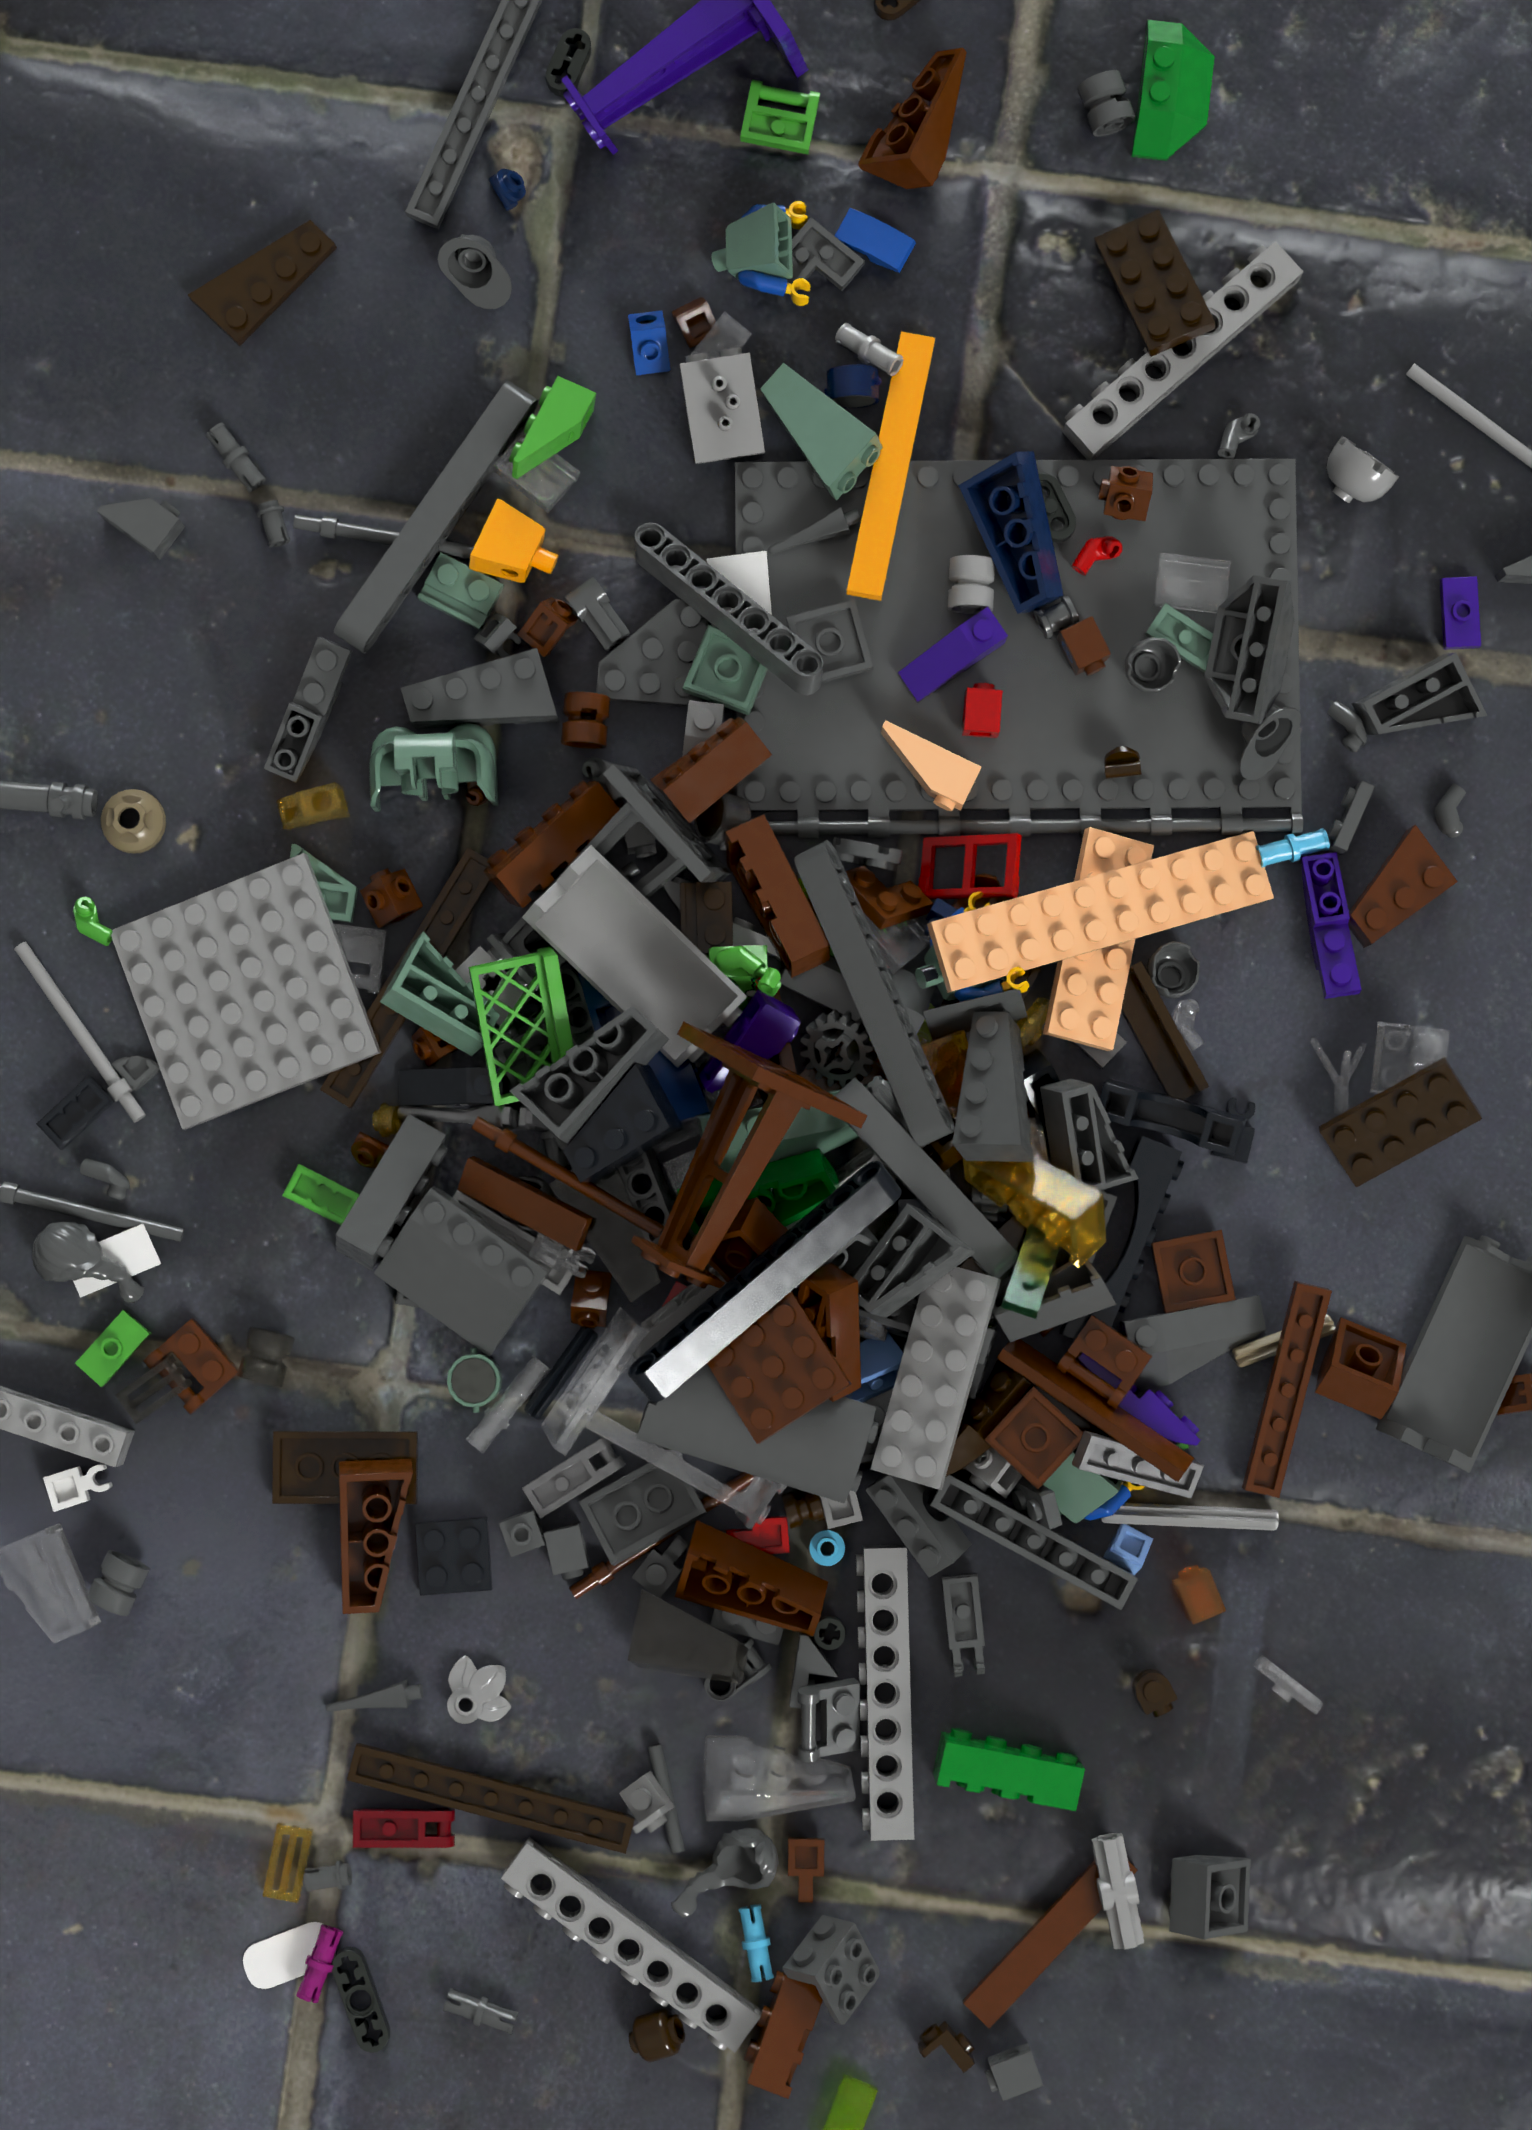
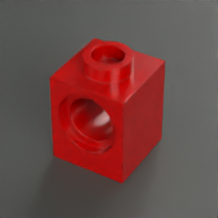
M974 683L973 688L967 687L964 696L962 736L998 737L1000 733L1003 690H995V685L989 683Z

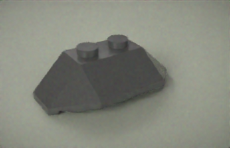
M1253 575L1244 586L1234 592L1218 607L1205 679L1222 708L1221 711L1225 718L1261 724L1281 691L1295 622L1290 581Z

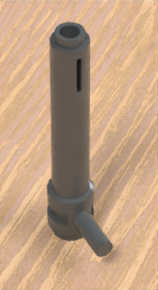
M0 780V809L49 813L50 817L59 818L72 815L73 819L85 820L87 816L95 817L98 793L96 789H91L86 784H75L74 787H69L64 782H52L51 785Z

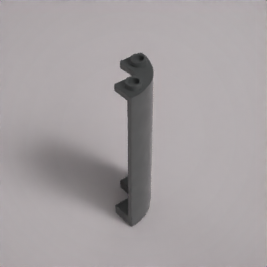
M1483 1235L1480 1236L1479 1240L1464 1236L1403 1368L1399 1393L1376 1427V1430L1470 1473L1532 1338V1257L1528 1256L1526 1262L1511 1257L1499 1250L1501 1243Z
M706 1363L662 1401L653 1403L648 1399L636 1439L845 1503L850 1490L857 1492L863 1471L858 1469L867 1442L872 1444L875 1440L879 1423L873 1421L876 1411L875 1406L847 1397H842L834 1402L828 1399L764 1442L756 1444Z

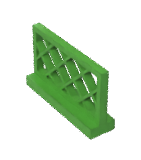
M551 946L537 949V953L468 967L492 1099L495 1106L519 1101L512 1093L500 1095L499 1082L506 1072L520 1079V1084L523 1085L532 1079L541 1064L551 1066L566 1055L565 1052L573 1047L558 955ZM534 963L536 975L528 987L512 978L520 966ZM509 968H510V970L507 972V974H505L504 972L501 971V970L509 969ZM495 972L503 980L491 995L481 988L479 975ZM509 982L524 991L513 1009L498 999ZM537 985H538L539 995L533 992V990L535 989V987H536ZM482 995L489 999L485 1006ZM529 996L541 1002L542 1010L534 1021L519 1013V1010ZM494 1003L509 1012L499 1029L487 1023L486 1015ZM515 1016L530 1025L519 1043L504 1034ZM543 1019L545 1029L539 1026ZM489 1030L495 1033L491 1040ZM535 1030L547 1036L548 1044L540 1055L525 1047ZM500 1038L515 1046V1049L505 1063L493 1057L492 1049ZM521 1051L536 1059L525 1076L510 1067ZM549 1053L551 1063L545 1060ZM495 1064L501 1067L497 1074Z

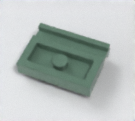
M440 552L417 598L480 631L497 602L504 585L483 573L469 569V566Z

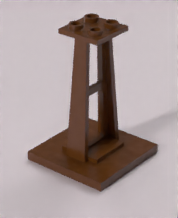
M683 1021L677 1035L722 1061V1066L728 1069L729 1072L658 1244L635 1235L631 1242L643 1250L640 1254L641 1257L659 1265L658 1269L674 1278H678L680 1274L687 1276V1281L703 1289H706L708 1284L720 1289L725 1282L706 1270L705 1267L801 1107L810 1110L812 1106L858 1128H862L868 1115L797 1073ZM760 1089L769 1096L728 1173L720 1165L757 1090ZM714 1178H716L723 1185L690 1249L686 1250L682 1243Z

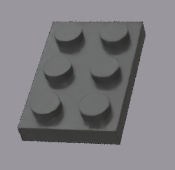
M674 1450L665 1453L579 1501L613 1566L708 1514Z

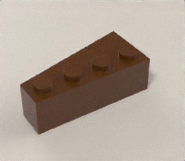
M585 780L579 782L568 792L570 798L561 806L558 803L550 806L541 815L544 819L534 828L531 826L524 828L514 837L516 843L507 851L502 848L487 860L489 866L483 872L509 904L524 908L532 900L528 894L540 888L545 889L554 880L553 871L557 867L563 869L569 866L581 853L579 847L583 843L587 846L620 810L599 782L589 781L586 783Z
M763 814L726 831L727 866L791 978L829 961L830 945L822 926H820L816 918V912L811 900L805 896L798 878L792 870L765 815Z
M411 1459L339 1462L343 1614L376 1613L380 1611L390 1562L397 1541L400 1520L406 1503V1495L413 1474Z
M697 1520L675 1597L814 1636L821 1616L828 1581Z

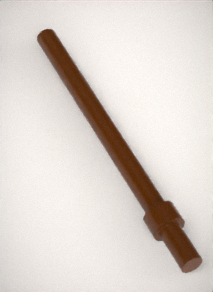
M479 1116L475 1120L471 1129L495 1142L494 1146L505 1153L509 1151L652 1236L658 1238L665 1227L664 1225L595 1184L580 1182L573 1171L518 1140V1135L507 1128L501 1130Z
M742 1472L703 1498L701 1502L707 1513L755 1482L756 1479L753 1475ZM682 1529L615 1566L611 1565L610 1561L606 1563L601 1561L591 1568L592 1572L571 1585L569 1587L570 1591L578 1599L599 1584L602 1586L615 1579L614 1574Z

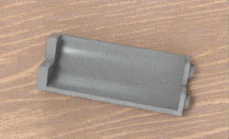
M592 845L564 871L559 879L534 902L522 917L621 1014L630 1007H634L663 1032L669 1040L660 1051L677 1068L687 1059L693 1063L704 1052V1050L677 1035L683 1021L711 1034L722 1023L729 1027L742 1013L738 1006L747 996Z

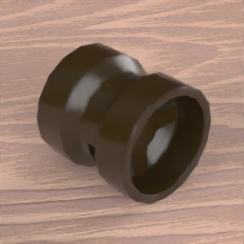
M792 1491L781 1494L791 1529L801 1526L804 1522L803 1520L806 1519L814 1522L825 1519L818 1495L805 1491L799 1493V1495Z

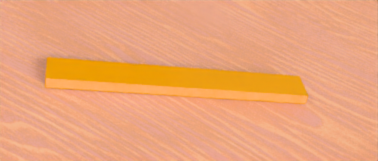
M901 331L897 354L902 355L904 361L899 372L892 376L879 434V440L883 448L880 450V455L872 467L846 595L878 601L882 600L933 355L935 337Z

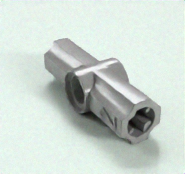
M1122 1833L1099 1835L1091 1840L1099 1878H1096L1102 1909L1106 1911L1112 1946L1114 1949L1124 1950L1135 1948L1144 1943V1935L1137 1904H1139L1137 1885L1134 1874L1129 1868Z

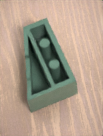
M423 931L409 947L380 1002L472 1057L483 1046L472 985L470 982L466 983L452 968L454 964L447 957L443 958L430 944L429 941L431 939ZM483 997V1003L485 1006L487 1000ZM493 1007L487 1013L486 1019L487 1023L495 1026L500 1015Z

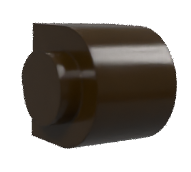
M1154 1669L1143 1670L1133 1681L1132 1689L1134 1696L1145 1715L1153 1713L1154 1717H1159L1174 1708L1171 1702L1178 1698L1168 1679L1159 1671Z

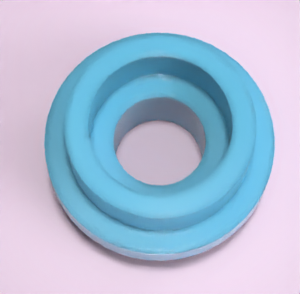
M822 1530L812 1537L809 1551L816 1563L823 1566H832L842 1559L845 1553V1544L837 1532ZM824 1542H831L834 1545V1551L829 1555L823 1554L820 1550Z

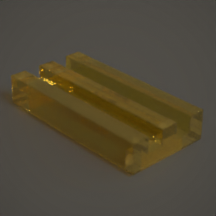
M278 1822L263 1897L294 1903L300 1901L314 1829H303L295 1825L287 1826L284 1823ZM283 1834H287L290 1837L279 1891L273 1890ZM297 1837H303L293 1892L287 1893Z

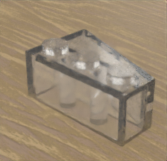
M61 1523L0 1548V1575L5 1580L3 1582L9 1591L13 1590L27 1606L25 1610L53 1643H57L101 1623L94 1604L86 1598L88 1589Z

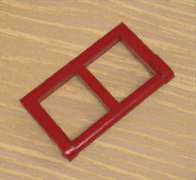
M1012 833L924 837L918 887L929 899L969 898L972 893L979 891L983 893L981 898H1016L1019 893L1022 835ZM1007 845L1004 887L974 888L977 846ZM965 846L962 888L933 889L936 848Z

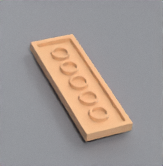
M1088 827L1084 830L1074 881L1151 860L1154 845ZM1135 939L1057 962L1043 1034L1105 1051L1114 1049Z

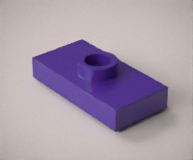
M1477 576L1442 578L1440 580L1444 650L1479 648L1481 646Z

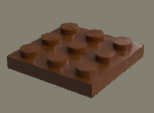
M794 1291L788 1293L707 1363L756 1444L764 1442L851 1385L848 1377Z

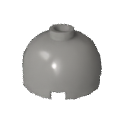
M1342 436L1332 449L1326 467L1328 477L1336 485L1332 492L1347 503H1350L1353 498L1365 503L1373 502L1383 497L1392 488L1399 476L1394 474L1395 472L1371 454L1360 448L1358 449L1355 447V443Z

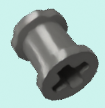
M1067 595L1061 598V602L1044 610L1041 608L1034 610L1038 626L1046 639L1052 637L1053 632L1070 624L1074 625L1080 622L1077 611Z

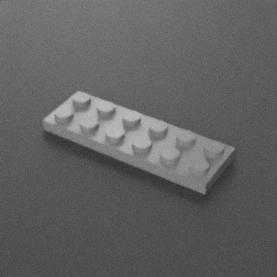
M955 1267L920 1293L871 1470L942 1490L1001 1279Z

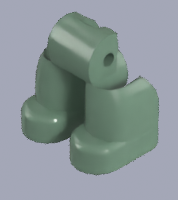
M470 723L457 725L448 733L416 734L408 728L398 726L385 729L378 734L372 744L369 762L371 808L375 812L381 811V786L401 785L402 794L419 796L422 801H428L427 779H436L438 788H442V795L445 800H450L451 794L459 791L458 783L477 782V785L484 792L485 797L491 802L492 806H498L497 755L492 737L486 729L477 724Z

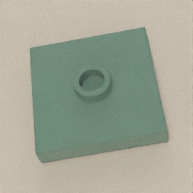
M708 624L682 689L685 693L716 704H724L726 708L749 715L768 669L718 628Z

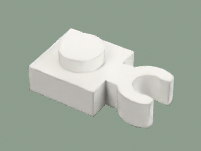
M98 1464L91 1467L84 1476L81 1467L78 1466L44 1477L43 1480L53 1512L91 1500L88 1493L90 1489L95 1492H103L113 1486L112 1482L99 1484L95 1479L98 1471L107 1469L106 1464Z

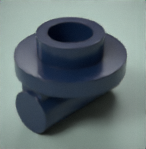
M500 169L489 178L490 184L506 211L515 208L518 205V201L525 196L524 181L517 172Z

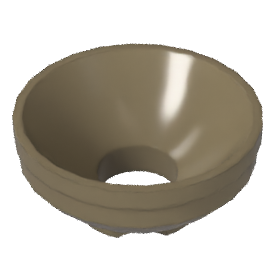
M129 789L118 792L106 802L101 814V827L108 842L116 849L131 854L142 853L156 846L161 840L166 828V814L161 803L153 795L142 790ZM129 808L136 809L140 815L138 825L131 829L122 827L120 824L121 813Z

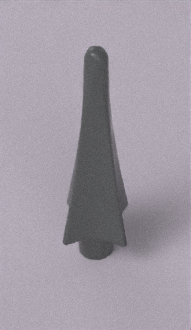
M841 507L802 531L770 546L768 552L774 554L806 543L851 534L849 526L861 522L857 508L843 513Z
M407 1679L361 1696L329 1703L326 1705V1711L333 1712L360 1708H408V1705L412 1704V1700L423 1698V1688L421 1684L409 1686Z

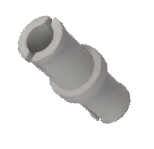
M844 323L838 329L835 336L836 343L857 354L860 361L866 364L872 363L890 376H894L899 372L903 365V356L883 346L879 338L874 335L867 336L849 323Z

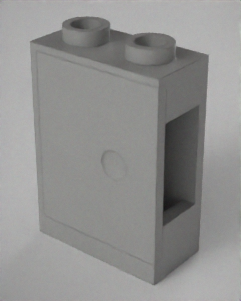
M741 348L721 350V357L707 359L706 353L685 356L686 363H680L679 365L695 464L765 453L750 353L742 354Z

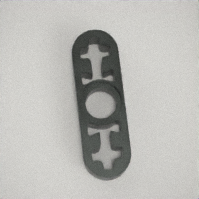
M345 1947L333 1959L332 1965L334 1967L332 1973L358 2045L366 2052H378L386 2046L389 2040L390 2026L364 1954L355 1947ZM346 1956H348L350 1961L356 1960L358 1963L354 1968L356 1981L361 1977H364L365 1980L358 1981L349 1988L345 1984L350 1983L352 1980L348 1969L341 1970L340 1968ZM357 1990L368 1992L371 1997V2005L366 2009L356 2008L351 2002L353 1992ZM373 2011H376L377 2015L371 2018L374 2030L381 2029L383 2032L380 2034L378 2042L375 2043L372 2038L366 2039L364 2036L369 2029L366 2018L361 2022L357 2019L367 2017Z

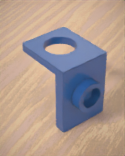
M663 311L629 314L628 320L636 375L670 371ZM644 320H654V322L647 324L639 323Z

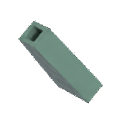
M782 363L761 387L760 390L768 405L831 497L836 501L843 493H848L854 487L857 477L866 466L870 467L878 459L880 450L883 447L877 434L785 363Z

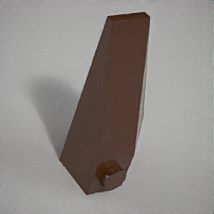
M963 47L937 51L912 83L914 91L910 97L902 104L897 103L891 110L894 117L884 130L878 128L871 136L858 163L861 170L905 189L933 186L946 159L967 53Z

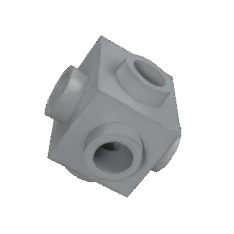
M992 1447L963 1467L971 1474L968 1481L983 1492L991 1488L1005 1499L1022 1477Z

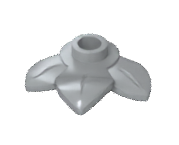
M465 1655L454 1664L448 1677L449 1687L452 1692L447 1701L449 1716L460 1724H469L477 1719L487 1722L501 1719L511 1708L510 1703L499 1695L506 1682L505 1667L502 1665H489L477 1670L468 1656ZM461 1699L471 1701L472 1709L469 1712L460 1710L459 1701Z

